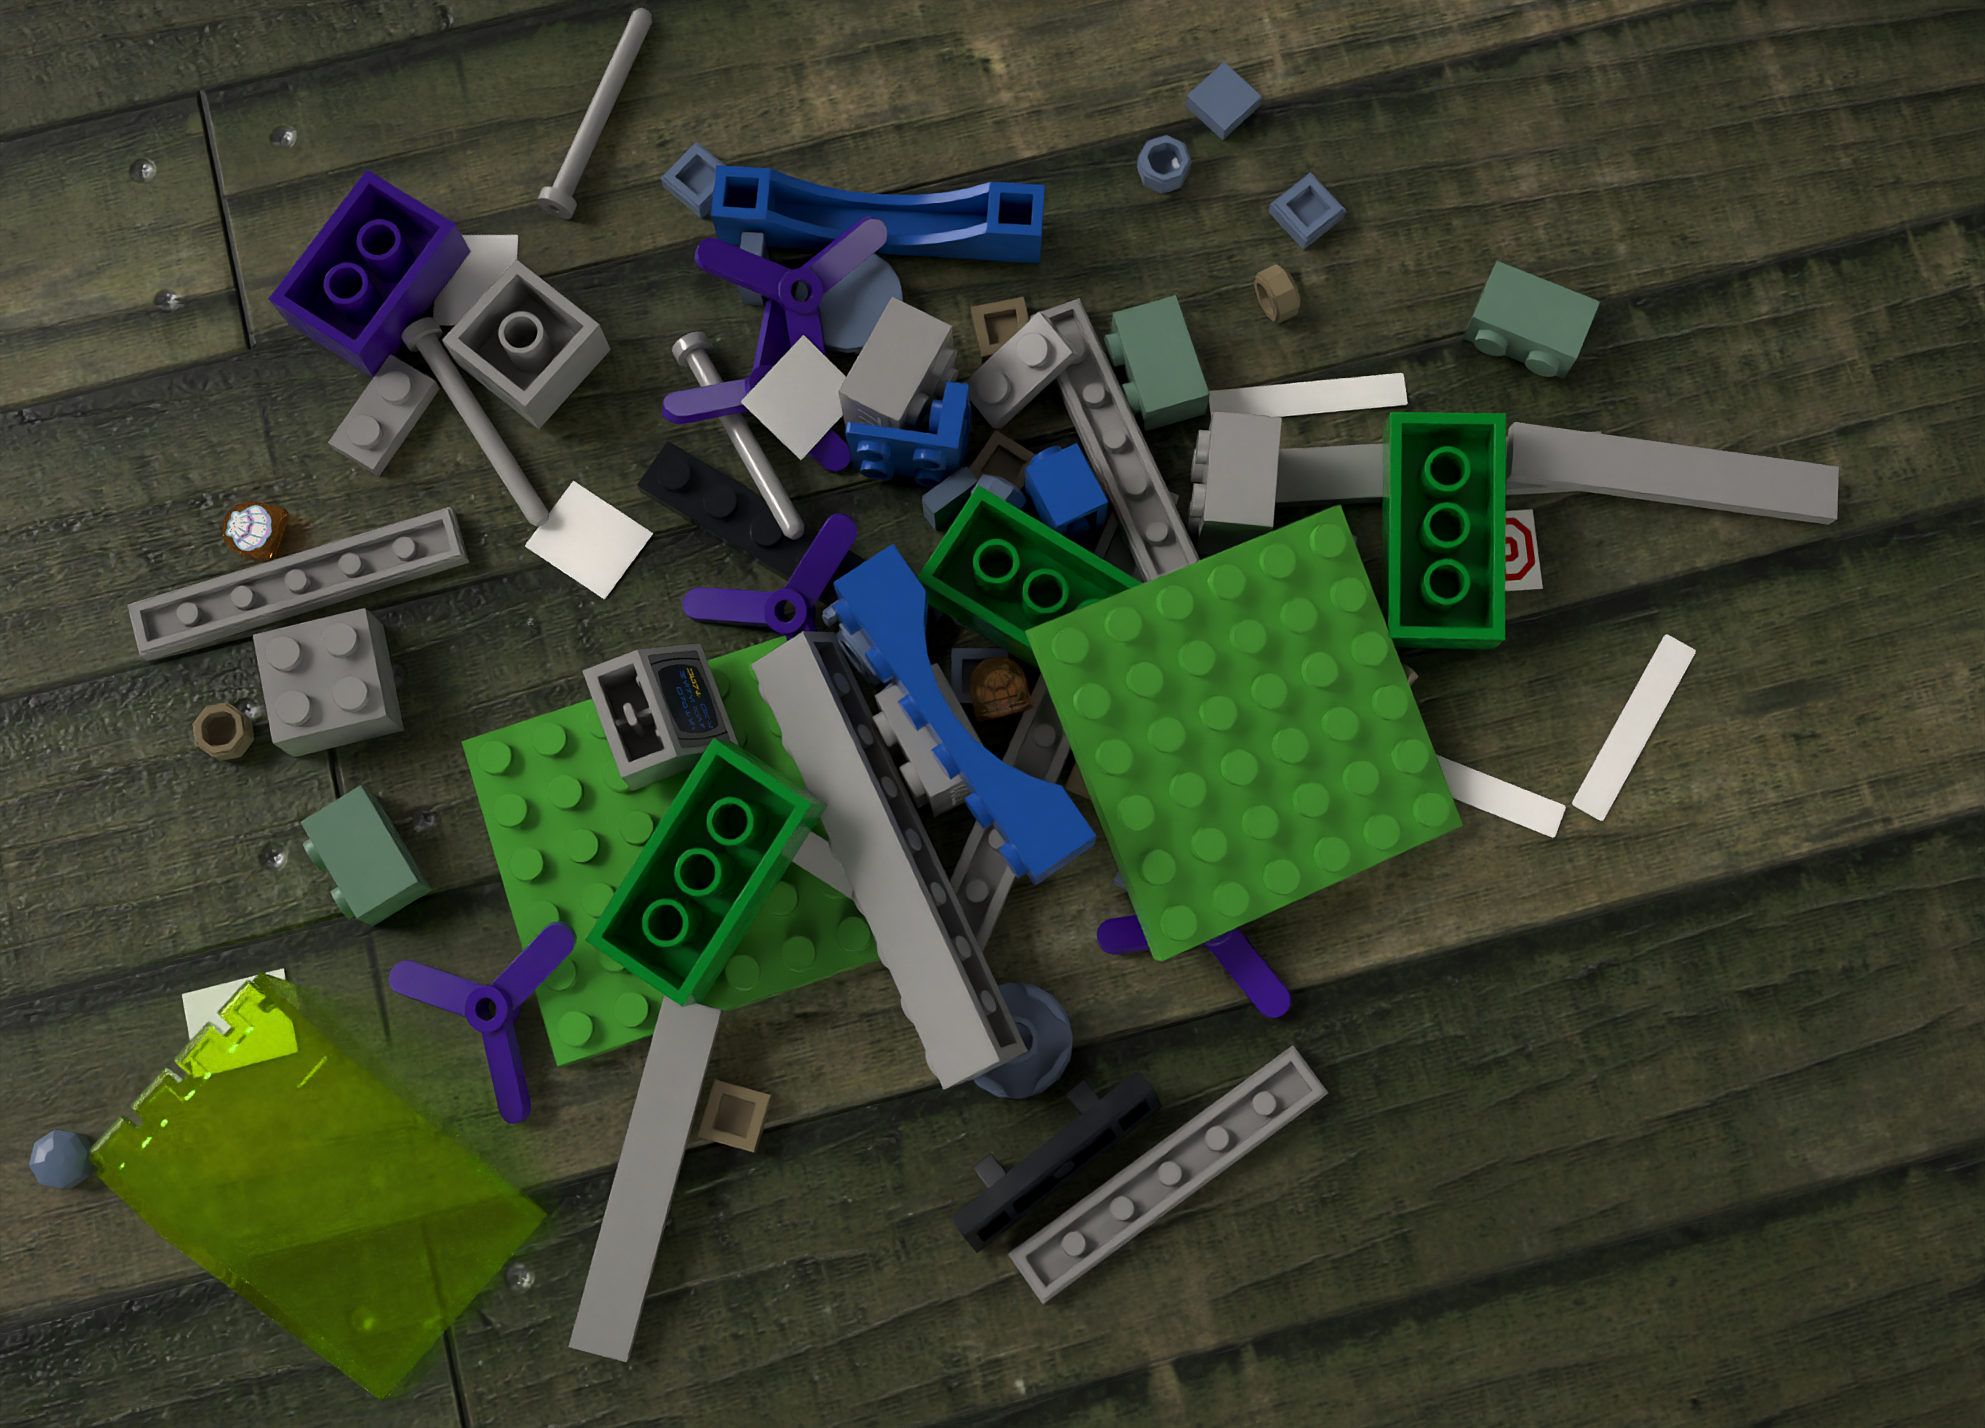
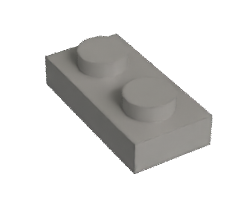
M1038 312L963 384H969L970 400L993 428L1000 430L1076 360L1079 354L1047 315Z
M390 354L328 442L329 445L338 453L375 475L380 476L440 390V387L432 378Z

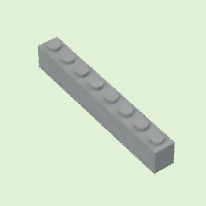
M801 632L752 664V668L759 681L760 695L771 708L782 732L783 746L787 753L795 760L804 780L805 790L828 804L820 818L829 836L830 850L843 866L853 889L854 903L867 919L877 942L878 956L881 962L890 970L901 995L902 1009L907 1018L914 1023L926 1050L925 1058L930 1070L938 1077L943 1090L971 1081L1028 1051L890 752L873 722L872 713L835 633Z

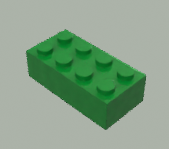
M1390 412L1383 427L1381 612L1388 628V638H1392L1393 644L1397 648L1495 649L1505 640L1506 413Z
M979 485L917 577L926 590L927 601L930 605L1039 671L1041 670L1026 635V630L1142 584V582Z
M713 738L585 941L681 1007L701 1003L828 804L734 742Z

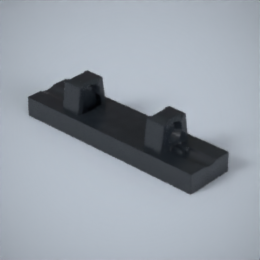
M1139 1070L1102 1099L1098 1097L1085 1080L1067 1093V1097L1071 1100L1073 1107L1080 1116L1008 1173H1006L991 1153L973 1167L987 1189L950 1217V1219L976 1253L985 1248L1162 1108L1153 1086Z

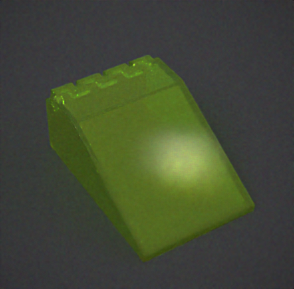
M260 972L252 981L247 979L218 1010V1015L231 1026L230 1029L224 1033L218 1026L208 1021L174 1058V1061L187 1075L181 1079L170 1069L164 1068L130 1105L133 1112L143 1120L141 1125L138 1127L128 1117L121 1115L90 1148L92 1153L88 1159L99 1169L95 1174L163 1239L382 1401L396 1388L548 1214L301 987L295 983Z

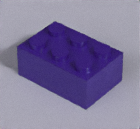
M366 169L268 299L290 326L374 378L390 354L394 356L404 341L401 338L403 331L424 316L471 251L455 223Z

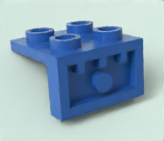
M946 381L943 400L934 399L932 403L929 433L847 422L845 435L853 468L860 470L863 476L874 480H891L893 475L915 478L917 484L928 488L936 487L961 467L964 468L972 425L969 384Z

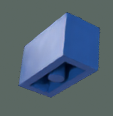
M1075 443L1063 450L1060 446H1053L1034 456L1030 461L1031 465L1025 467V498L1027 500V509L1031 516L1081 547L1100 538L1105 528L1108 500L1078 444Z

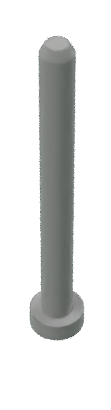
M638 8L632 13L553 186L543 187L538 196L537 204L539 207L555 217L571 219L577 207L576 201L572 198L573 193L651 26V13L644 8Z
M432 317L415 321L403 331L401 336L407 348L412 352L420 351L529 523L536 527L544 525L549 520L547 508L439 342L442 330L438 323Z
M689 333L681 337L674 344L672 353L678 364L683 367H690L701 387L724 383L709 358L712 352V345L705 333ZM737 413L718 417L784 535L792 540L803 536L805 525L742 414Z

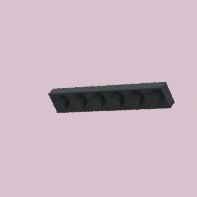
M669 441L665 443L637 484L640 492L786 581L790 579L819 532L804 523L803 536L795 540L788 538L784 535L764 498ZM848 550L817 600L827 606L832 605L838 600L833 582L867 560ZM929 603L926 626L927 645L947 616V614Z

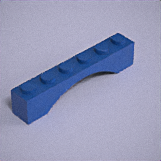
M716 165L711 218L717 238L731 245H741L742 232L764 233L767 247L823 250L861 218L871 216L881 220L887 228L886 242L875 252L877 254L1041 263L1045 185L987 182L974 187L944 193L883 195L822 186L791 177L771 168Z
M894 544L833 582L839 602L832 605L837 617L851 636L860 630L872 648L865 653V656L875 673L883 683L893 678L905 696L897 702L908 721L916 731L926 726L938 745L931 749V752L943 772L950 780L959 775L972 793L964 798L978 823L984 829L993 824L1005 841V844L1000 846L998 850L1014 875L1020 878L1027 874L1033 884L1037 885L1095 845L1096 834L1062 786L1031 777L1002 762L979 744L953 715L937 686L928 658L926 643L928 601L926 590Z

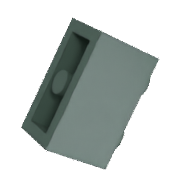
M1496 261L1463 339L1473 342L1474 346L1485 354L1492 356L1505 355L1523 362L1535 374L1545 377L1558 376L1564 379L1579 355L1600 301Z
M1176 295L1113 313L1111 333L1104 336L1106 351L1112 367L1121 365L1126 384H1122L1121 389L1133 416H1138L1142 431H1149L1204 415L1210 393Z
M362 785L300 822L310 838L303 842L304 849L311 861L321 872L325 869H328L337 884V887L331 890L332 897L341 912L349 920L356 917V919L373 927L432 890L378 797Z

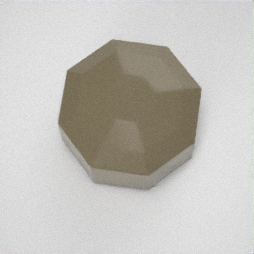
M1277 264L1258 272L1255 277L1254 287L1258 301L1266 316L1273 322L1280 323L1297 315L1301 299L1297 285L1290 273Z
M228 702L206 706L193 723L195 745L219 761L242 757L255 740L252 719Z

